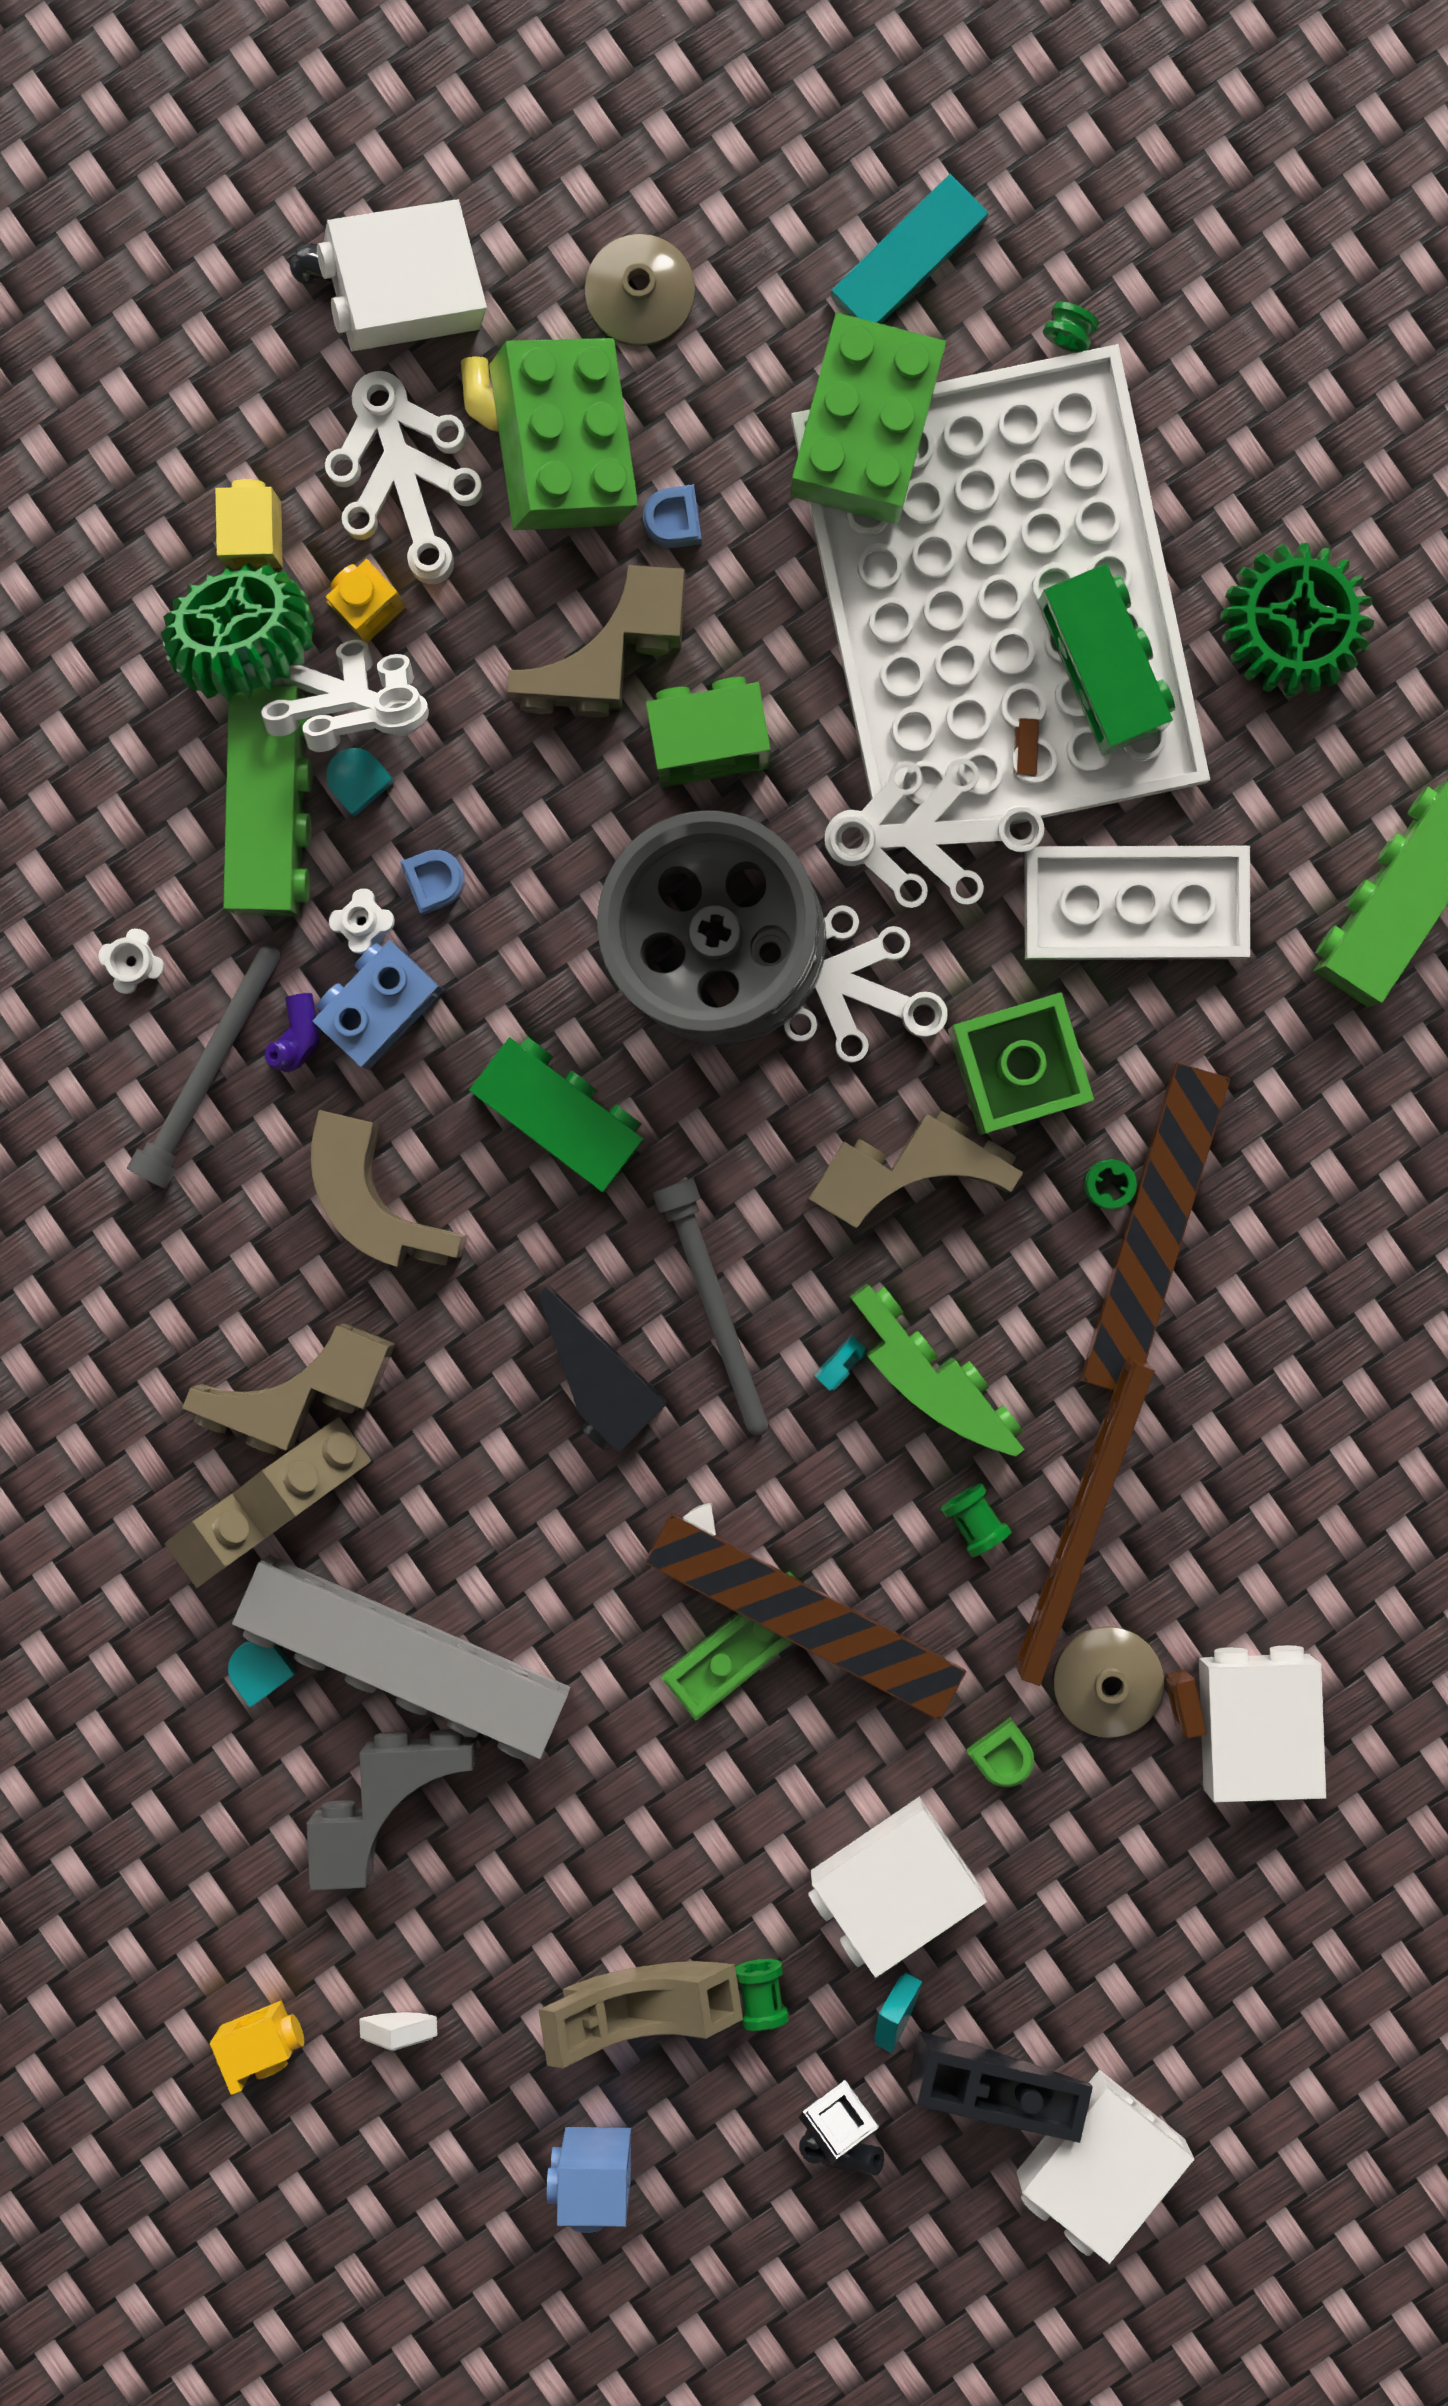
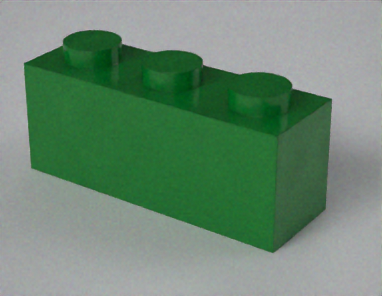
M1105 563L1044 589L1037 602L1102 757L1164 731L1173 721L1170 712L1175 711L1174 699L1167 683L1163 679L1157 681L1149 664V660L1153 659L1152 647L1145 631L1141 627L1135 629L1127 612V608L1131 607V599L1121 576L1113 577L1108 564Z
M528 1036L521 1045L509 1037L469 1091L601 1192H606L645 1141L636 1133L642 1123L617 1104L614 1105L610 1112L602 1108L592 1100V1097L598 1090L571 1070L565 1079L547 1066L554 1056Z

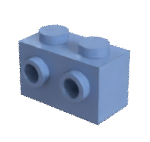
M388 940L383 947L375 943L362 954L354 966L359 972L345 987L337 983L326 992L316 1005L321 1012L313 1020L360 1067L370 1070L445 991L391 940Z
M565 2127L562 2147H552L551 2168H548L547 2204H557V2226H570L572 2230L581 2233L597 2232L602 2230L604 2226L626 2227L631 2185V2128Z

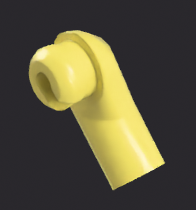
M484 357L464 358L461 360L465 410L470 417L489 430L499 432L493 389L490 388L488 359Z

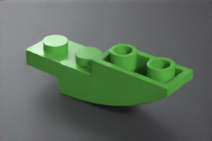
M865 1284L850 1296L851 1300L883 1340L868 1351L866 1355L887 1380L908 1400L937 1422L987 1448L1017 1456L1024 1450L1016 1439L1024 1431L1004 1405L994 1411L982 1395L989 1388V1385L970 1361L961 1367L951 1357L937 1369H934L930 1363L938 1357L918 1330L909 1337L896 1319L904 1312L885 1287H882L875 1293L870 1285Z

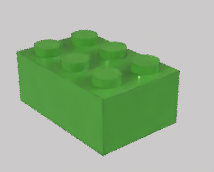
M836 312L792 477L791 497L899 525L946 341Z
M614 338L505 341L489 367L513 531L620 525L638 506Z

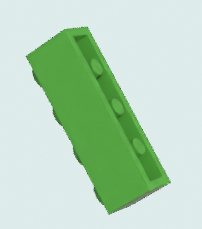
M271 685V690L262 686L254 689L250 698L243 692H238L229 700L223 909L234 915L300 916L301 902L308 903L310 875L308 869H301L302 847H309L311 843L310 814L303 813V792H311L313 767L311 758H304L305 736L302 729L303 724L310 718L299 719V727L288 735L272 736L266 731L261 714L263 707L270 702L306 698L297 686Z
M1448 780L1434 789L1426 786L1418 795L1407 813L1414 820L1403 836L1396 832L1389 839L1377 858V861L1383 864L1382 868L1372 883L1367 879L1361 882L1346 905L1353 912L1341 929L1334 925L1316 949L1315 953L1322 958L1313 972L1366 1007H1372L1384 1001L1448 904Z

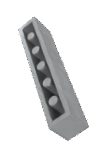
M270 1555L258 1563L232 1622V1625L244 1629L243 1637L254 1644L273 1648L276 1643L295 1652L293 1658L309 1668L324 1670L328 1666L346 1674L344 1680L357 1689L374 1693L379 1688L397 1696L395 1702L403 1709L419 1715H426L429 1710L447 1718L446 1725L452 1730L468 1737H477L478 1733L484 1734L499 1741L497 1747L501 1751L522 1760H527L529 1755L538 1759L541 1758L570 1690V1686Z

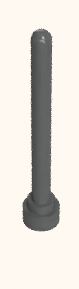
M268 944L259 949L153 1143L147 1142L143 1151L137 1149L127 1166V1169L167 1189L177 1171L173 1167L177 1156L173 1155L280 959V952L275 946Z
M694 1178L654 1191L652 1195L659 1214L665 1212L667 1221H674L746 1428L752 1435H762L768 1428V1421L694 1214L699 1212L696 1201L701 1199Z

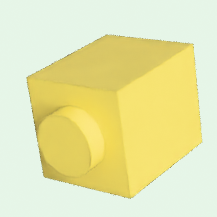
M253 479L235 480L232 482L231 488H215L217 556L223 564L231 569H242L247 563H250L254 568H261L266 565H270L271 568H283L281 501L273 488L265 487L264 482Z

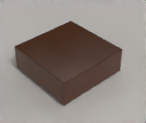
M1019 718V727H1015L1014 751L1018 747L1017 773L1015 776L1023 774L1035 777L1037 775L1039 719Z
M1185 1669L1166 1673L1167 1677L1164 1678L1175 1726L1187 1738L1206 1735L1195 1679Z

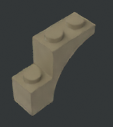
M628 565L623 594L615 612L602 631L585 647L566 659L539 668L509 670L507 693L511 702L520 704L521 711L535 714L553 713L554 706L576 707L575 713L577 715L594 718L608 717L609 710H622L626 645H636V652L647 655H665L669 653V647L681 648L685 596L684 569Z
M941 1111L936 1119L929 1114L922 1117L891 1169L882 1165L887 1156L863 1140L858 1139L854 1147L843 1142L808 1197V1200L850 1226L858 1228L865 1216L880 1201L912 1182L936 1176H960L980 1180L1005 1192H1012L1023 1172L1012 1166L1017 1158L1015 1155L989 1140L984 1148L965 1137L969 1127Z
M346 1323L340 1324L335 1327L330 1340L316 1359L289 1381L273 1388L247 1392L222 1390L200 1384L190 1388L182 1409L196 1414L194 1422L206 1429L225 1433L227 1427L248 1435L245 1443L263 1452L277 1454L279 1448L288 1450L296 1445L317 1391L324 1393L323 1403L347 1413H353L355 1406L361 1409L370 1406L395 1343Z
M339 1416L260 1471L231 1495L193 1520L164 1544L194 1586L198 1588L372 1460Z

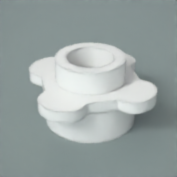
M368 889L356 890L352 895V901L342 910L333 911L329 918L330 928L336 933H342L349 940V948L357 954H363L375 943L380 944L387 933L392 930L395 923L394 915L389 910H382L375 903V895ZM366 917V923L359 926L357 924L358 919Z
M131 929L126 937L117 939L111 944L103 945L98 954L100 963L105 965L110 975L115 978L113 982L114 988L123 994L133 993L136 990L137 984L148 978L157 979L164 972L163 960L154 956L148 945L149 935L141 929ZM130 956L136 958V964L132 967L127 965V959Z

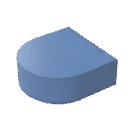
M694 484L661 489L652 494L647 500L643 509V524L648 537L657 545L665 548H678L702 544Z
M429 850L400 861L421 915L452 904L462 894L465 886L464 870L457 859L450 853L442 850Z

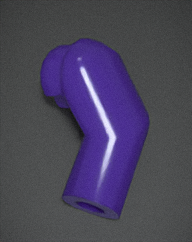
M312 993L285 997L290 1027L276 1043L270 1042L265 1050L266 1063L272 1069L292 1072L300 1068L319 1045V1028L313 1022L316 1018V1011Z

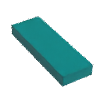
M949 174L831 290V298L849 316L882 324L987 221L989 212Z

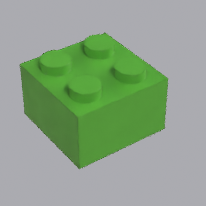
M731 677L712 683L713 690L690 694L689 687H674L657 692V700L646 702L661 788L769 769L771 749L759 682L746 684L745 677Z
M1062 992L952 1025L948 1029L979 1135L1094 1101Z

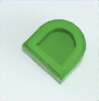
M1011 1717L966 1749L968 1755L985 1778L992 1784L1000 1787L1019 1785L1028 1778L1033 1769V1750Z

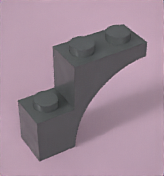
M452 1729L430 1732V1739L408 1740L406 1732H384L374 1735V1741L367 1742L359 1753L362 1808H355V1802L350 1800L326 1802L322 1804V1810H315L307 1822L310 1890L366 1888L374 1874L376 1843L387 1816L407 1795L429 1781L457 1772L473 1771L478 1760L477 1737H463L462 1734Z

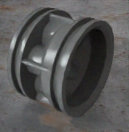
M723 811L684 813L665 819L641 833L625 848L612 866L605 880L598 905L597 930L600 950L605 965L619 989L634 1005L660 1026L673 1034L694 1042L709 1045H732L749 1042L775 1031L790 1020L806 1003L819 980L824 965L827 942L824 914L803 864L787 843L773 831L750 818ZM744 869H755L766 877V890L763 897L757 904L750 907L736 905L731 901L728 892L732 877ZM682 873L697 877L702 887V895L698 905L689 911L671 909L665 904L663 897L666 883L673 876ZM720 922L723 923L724 928L731 936L727 942L719 940V946L713 948L705 933L708 928L716 930V925ZM771 929L784 932L788 935L790 941L789 951L785 958L774 966H762L756 963L752 956V945L756 937L762 932ZM661 937H673L680 940L686 952L682 965L669 973L654 972L647 964V951L650 945ZM720 971L733 974L739 982V992L736 998L724 1007L713 1008L705 1005L701 996V988L705 979L711 974Z

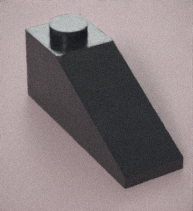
M549 1285L538 1294L578 1413L586 1420L581 1429L602 1450L611 1445L619 1453L666 1405L667 1400Z
M920 2031L907 2082V2088L915 2104L919 2107L1078 2143L1081 2142L1093 2089L1090 2083L973 2043Z

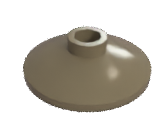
M633 234L612 241L596 255L587 272L585 298L593 321L607 336L626 345L649 346L670 338L684 325L694 303L695 284L689 263L675 246L656 236ZM642 275L649 280V285L644 290L637 291L629 286V281L634 276Z
M1105 1626L1087 1630L1076 1636L1065 1646L1055 1665L1053 1688L1060 1709L1074 1726L1098 1737H1120L1138 1730L1152 1718L1162 1699L1164 1675L1158 1656L1144 1639L1129 1630ZM1111 1676L1118 1677L1121 1680L1120 1690L1114 1695L1104 1694L1102 1692L1103 1681Z

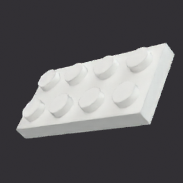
M1040 846L1024 852L1025 960L1247 959L1250 957V846Z

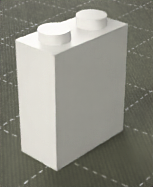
M459 199L327 220L324 241L317 244L318 262L323 278H332L337 296L331 298L334 324L338 333L346 332L351 352L480 330L487 305Z
M1289 1645L1271 1647L1270 1655L1248 1656V1650L1244 1648H1219L1214 1650V1657L1199 1658L1200 1706L1207 1733L1202 1735L1204 1791L1212 1801L1240 1802L1326 1798L1321 1663L1310 1654H1304L1303 1647Z
M920 1796L811 1870V1879L814 1889L808 1893L824 1920L828 1921L834 1917L846 1934L840 1938V1941L853 1963L857 1967L866 1963L875 1978L987 1902L982 1887Z
M1098 2070L1089 2081L1093 2089L1081 2142L1078 2143L1046 2135L1016 2173L1023 2193L1021 2199L1036 2216L1044 2221H1047L1051 2216L1066 2228L1064 2231L1065 2236L1079 2251L1087 2256H1090L1094 2251L1110 2264L1194 2161V2157L1185 2138L1101 2070Z

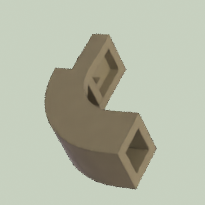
M319 1110L311 1144L312 1178L320 1204L340 1234L368 1256L396 1267L405 1264L408 1247L416 1248L415 1259L439 1265H447L448 1256L455 1258L463 1257L468 1235L407 1221L393 1213L379 1197L373 1181L372 1162L381 1124Z
M702 1961L662 1963L596 1976L564 1988V1998L539 2009L547 2066L565 2068L605 2047L621 2041L663 2034L707 2039L743 2020L735 1964Z

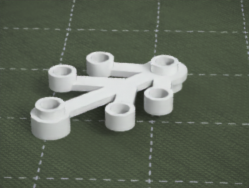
M384 371L368 373L356 383L352 392V405L358 417L342 448L332 451L327 456L325 469L335 485L350 487L360 478L361 466L359 462L377 431L384 452L359 500L349 504L342 513L343 526L348 534L355 539L365 540L370 538L377 530V516L395 483L413 540V544L408 550V564L419 581L432 585L439 584L451 575L454 568V558L448 544L442 538L434 535L416 476L450 493L452 499L461 506L476 504L482 497L483 486L479 475L470 468L455 470L406 445L399 423L432 438L436 447L447 454L456 453L465 445L466 432L464 426L453 415L438 417L410 403L407 399L404 385L393 374ZM382 390L389 394L388 401L384 405L374 406L370 404V397L374 392ZM452 426L458 429L459 434L454 441L443 442L439 439V433L443 428ZM341 460H349L353 463L351 472L346 476L334 474V467ZM463 479L472 480L476 484L474 491L469 495L458 494L455 489L459 481ZM359 512L368 514L370 519L366 527L362 529L351 527V518ZM433 548L439 552V558L436 563L424 565L420 562V555L425 549Z
M362 640L347 641L336 649V656L340 670L344 674V681L301 665L290 666V678L278 677L271 682V685L297 686L318 696L292 701L276 700L265 705L261 711L266 731L272 736L288 735L299 727V719L310 718L303 724L302 729L308 748L315 752H325L335 748L341 741L340 735L374 728L393 736L409 735L415 732L429 715L426 700L419 695L415 687L410 685L414 680L410 659L405 655L393 654L382 658L377 664V670L384 689L378 693L369 690L367 671L372 667L373 661L368 644ZM350 709L360 710L335 717L325 715Z
M956 758L946 767L945 778L903 824L879 825L903 795L915 793L922 785L923 775L920 768L913 762L902 761L893 766L889 774V781L862 811L846 810L832 818L825 831V845L831 857L843 865L857 866L865 864L894 890L895 897L902 906L914 908L921 905L927 897L928 888L925 880L915 873L906 874L881 849L905 846L950 887L951 895L958 903L970 905L977 902L983 894L984 885L982 879L971 870H963L937 845L1003 841L1013 851L1026 852L1035 848L1042 840L1044 823L1041 816L1027 806L1012 807L1001 818L935 822L962 792L974 788L979 780V770L973 761L967 758ZM959 764H967L973 772L972 780L964 786L956 785L951 779L953 768ZM903 767L913 769L917 775L915 785L909 789H902L895 783V774ZM1019 817L1028 819L1031 824L1029 835L1023 839L1014 838L1010 833L1011 822ZM856 827L862 831L864 840L859 847L848 848L844 845L842 833L845 829ZM963 877H971L977 882V891L969 898H963L956 892V884ZM915 880L921 885L922 892L919 898L908 901L901 896L900 887L905 881Z
M844 905L834 907L830 910L827 917L824 918L827 939L832 937L840 941L848 940L854 936L859 926L857 913L852 908ZM844 913L850 916L853 922L851 930L839 933L833 929L831 920L836 914ZM887 927L879 934L878 938L824 960V965L815 988L837 1038L835 1052L844 1062L856 1063L862 1060L867 1054L869 1043L864 1033L857 1030L843 995L901 1018L906 1030L917 1037H931L938 1033L946 1023L947 1007L938 995L931 992H919L912 997H908L851 974L884 959L888 961L902 959L910 948V938L907 932L900 927ZM774 929L766 930L759 934L752 945L754 961L762 966H774L780 963L789 951L790 941L788 935ZM889 934L900 936L904 943L902 951L896 954L888 953L883 947L885 936ZM769 943L775 944L781 951L780 959L772 964L765 963L759 955L762 946ZM924 1005L933 1011L934 1019L930 1025L921 1026L915 1022L913 1012L916 1007ZM802 1006L793 1017L797 1015L806 1016L811 1022V1030L806 1035L800 1036L794 1034L790 1029L791 1019L784 1024L786 1035L795 1042L810 1040L817 1030L815 1015ZM855 1036L860 1039L862 1043L860 1054L857 1056H847L844 1054L841 1043L845 1037Z

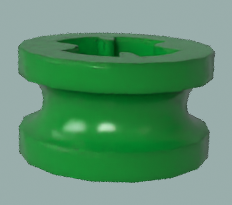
M1068 302L1055 303L1051 311L1054 321L1046 322L1043 329L1044 336L1051 343L1064 350L1074 353L1087 351L1091 344L1088 334L1096 333L1100 324L1098 318L1076 304Z
M1109 1159L1099 1161L1089 1168L1085 1175L1083 1186L1085 1195L1091 1203L1099 1208L1116 1209L1123 1207L1131 1201L1136 1192L1137 1181L1135 1173L1130 1166L1122 1161ZM1104 1169H1107L1111 1175L1121 1174L1124 1179V1187L1117 1188L1122 1193L1115 1200L1112 1199L1109 1193L1099 1194L1096 1190V1182L1103 1181L1098 1175Z

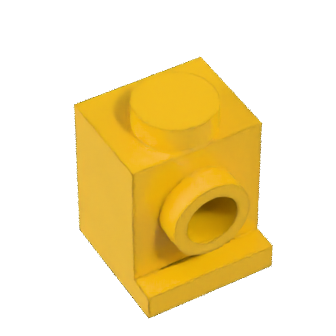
M365 559L358 567L355 564H351L344 568L331 582L330 588L332 591L325 596L329 606L366 643L406 608L398 592L368 559Z
M281 2000L221 2025L211 2040L210 2046L229 2092L233 2095L242 2091L250 2075L255 2073L257 2079H263L285 2068L288 2065L287 2060L290 2058L293 2050L304 2046V2035L297 2017L294 2014H287Z

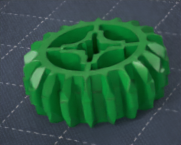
M1308 542L1301 543L1296 548L1294 558L1285 544L1279 545L1274 550L1273 559L1262 552L1253 560L1254 569L1243 567L1237 574L1236 578L1241 586H1231L1225 594V598L1234 606L1225 608L1221 612L1220 619L1225 623L1236 626L1225 631L1222 635V642L1227 644L1239 643L1240 647L1230 656L1231 663L1236 664L1247 658L1252 664L1244 674L1245 679L1250 681L1260 672L1267 675L1263 682L1264 691L1271 692L1279 683V680H1283L1285 695L1291 697L1298 692L1300 682L1308 695L1316 694L1320 690L1321 680L1328 686L1333 687L1341 681L1340 670L1350 673L1358 665L1354 654H1362L1369 647V642L1360 634L1369 632L1374 627L1375 620L1359 613L1365 611L1373 604V598L1370 596L1357 597L1355 591L1364 584V577L1355 576L1348 581L1343 575L1349 569V559L1341 560L1335 567L1328 564L1331 558L1330 548H1323L1315 559L1311 558V549ZM1291 580V588L1285 593L1284 602L1270 603L1267 608L1256 607L1258 596L1263 588L1277 581ZM1314 586L1319 588L1329 598L1333 607L1324 606L1317 600L1314 595ZM1294 608L1295 611H1298V620L1307 622L1300 631L1296 629V620L1287 618ZM1259 632L1271 634L1277 639L1280 644V655L1275 653L1264 642ZM1327 632L1337 633L1335 643L1329 654L1316 660L1303 661V652L1309 647L1310 637H1323Z
M250 563L245 564L240 571H233L227 566L223 574L215 577L206 573V581L199 586L187 585L188 595L173 599L174 611L163 616L166 627L161 632V636L163 638V647L167 653L166 658L173 672L178 674L180 680L191 691L199 690L207 699L221 694L226 701H229L238 692H243L250 698L253 690L262 686L271 690V682L278 677L289 679L290 666L304 664L303 653L314 647L311 638L312 633L315 631L314 617L303 590L299 589L297 583H294L286 572L275 573L270 565L263 566L257 571Z

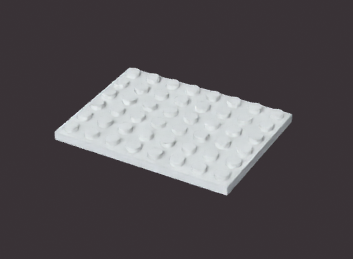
M1119 344L936 382L899 525L808 501L870 798L872 800L889 781L891 769L899 762L910 761L915 763L923 775L922 785L919 790L911 795H903L879 825L903 824L945 778L946 767L956 758H967L973 761L979 770V780L974 788L962 792L935 822L1001 818L1008 809L1015 806L1030 807L1041 818L1202 785L1210 781ZM810 409L791 413V423L798 454ZM1107 563L1112 576H1121L1128 589L1131 607L1127 608V612L1134 628L1141 627L1150 641L1153 659L1149 660V664L1156 680L1163 679L1167 683L1174 699L1175 711L1170 712L1173 721L1164 731L1102 757L1037 602L1044 589ZM1019 718L1039 719L1037 775L1035 777L1023 774L1015 776L1018 764V747L1014 751L1015 727H1019ZM959 764L951 772L952 781L959 786L967 785L973 777L972 769L967 764ZM903 767L895 774V783L902 789L913 787L917 781L916 772L909 767ZM1019 817L1014 819L1010 825L1026 822L1029 820L1024 817ZM886 847L881 849L889 851L903 847Z

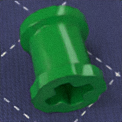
M982 1483L973 1485L957 1494L940 1509L944 1517H951L968 1543L966 1550L971 1557L987 1552L1001 1543L1012 1532L1006 1523L999 1521L984 1497L987 1490Z
M757 1959L736 1966L737 1982L740 1983L744 2008L741 2027L749 2031L775 2029L786 2024L789 2021L787 2007L782 2006L778 1978L783 1974L782 1963L775 1959Z

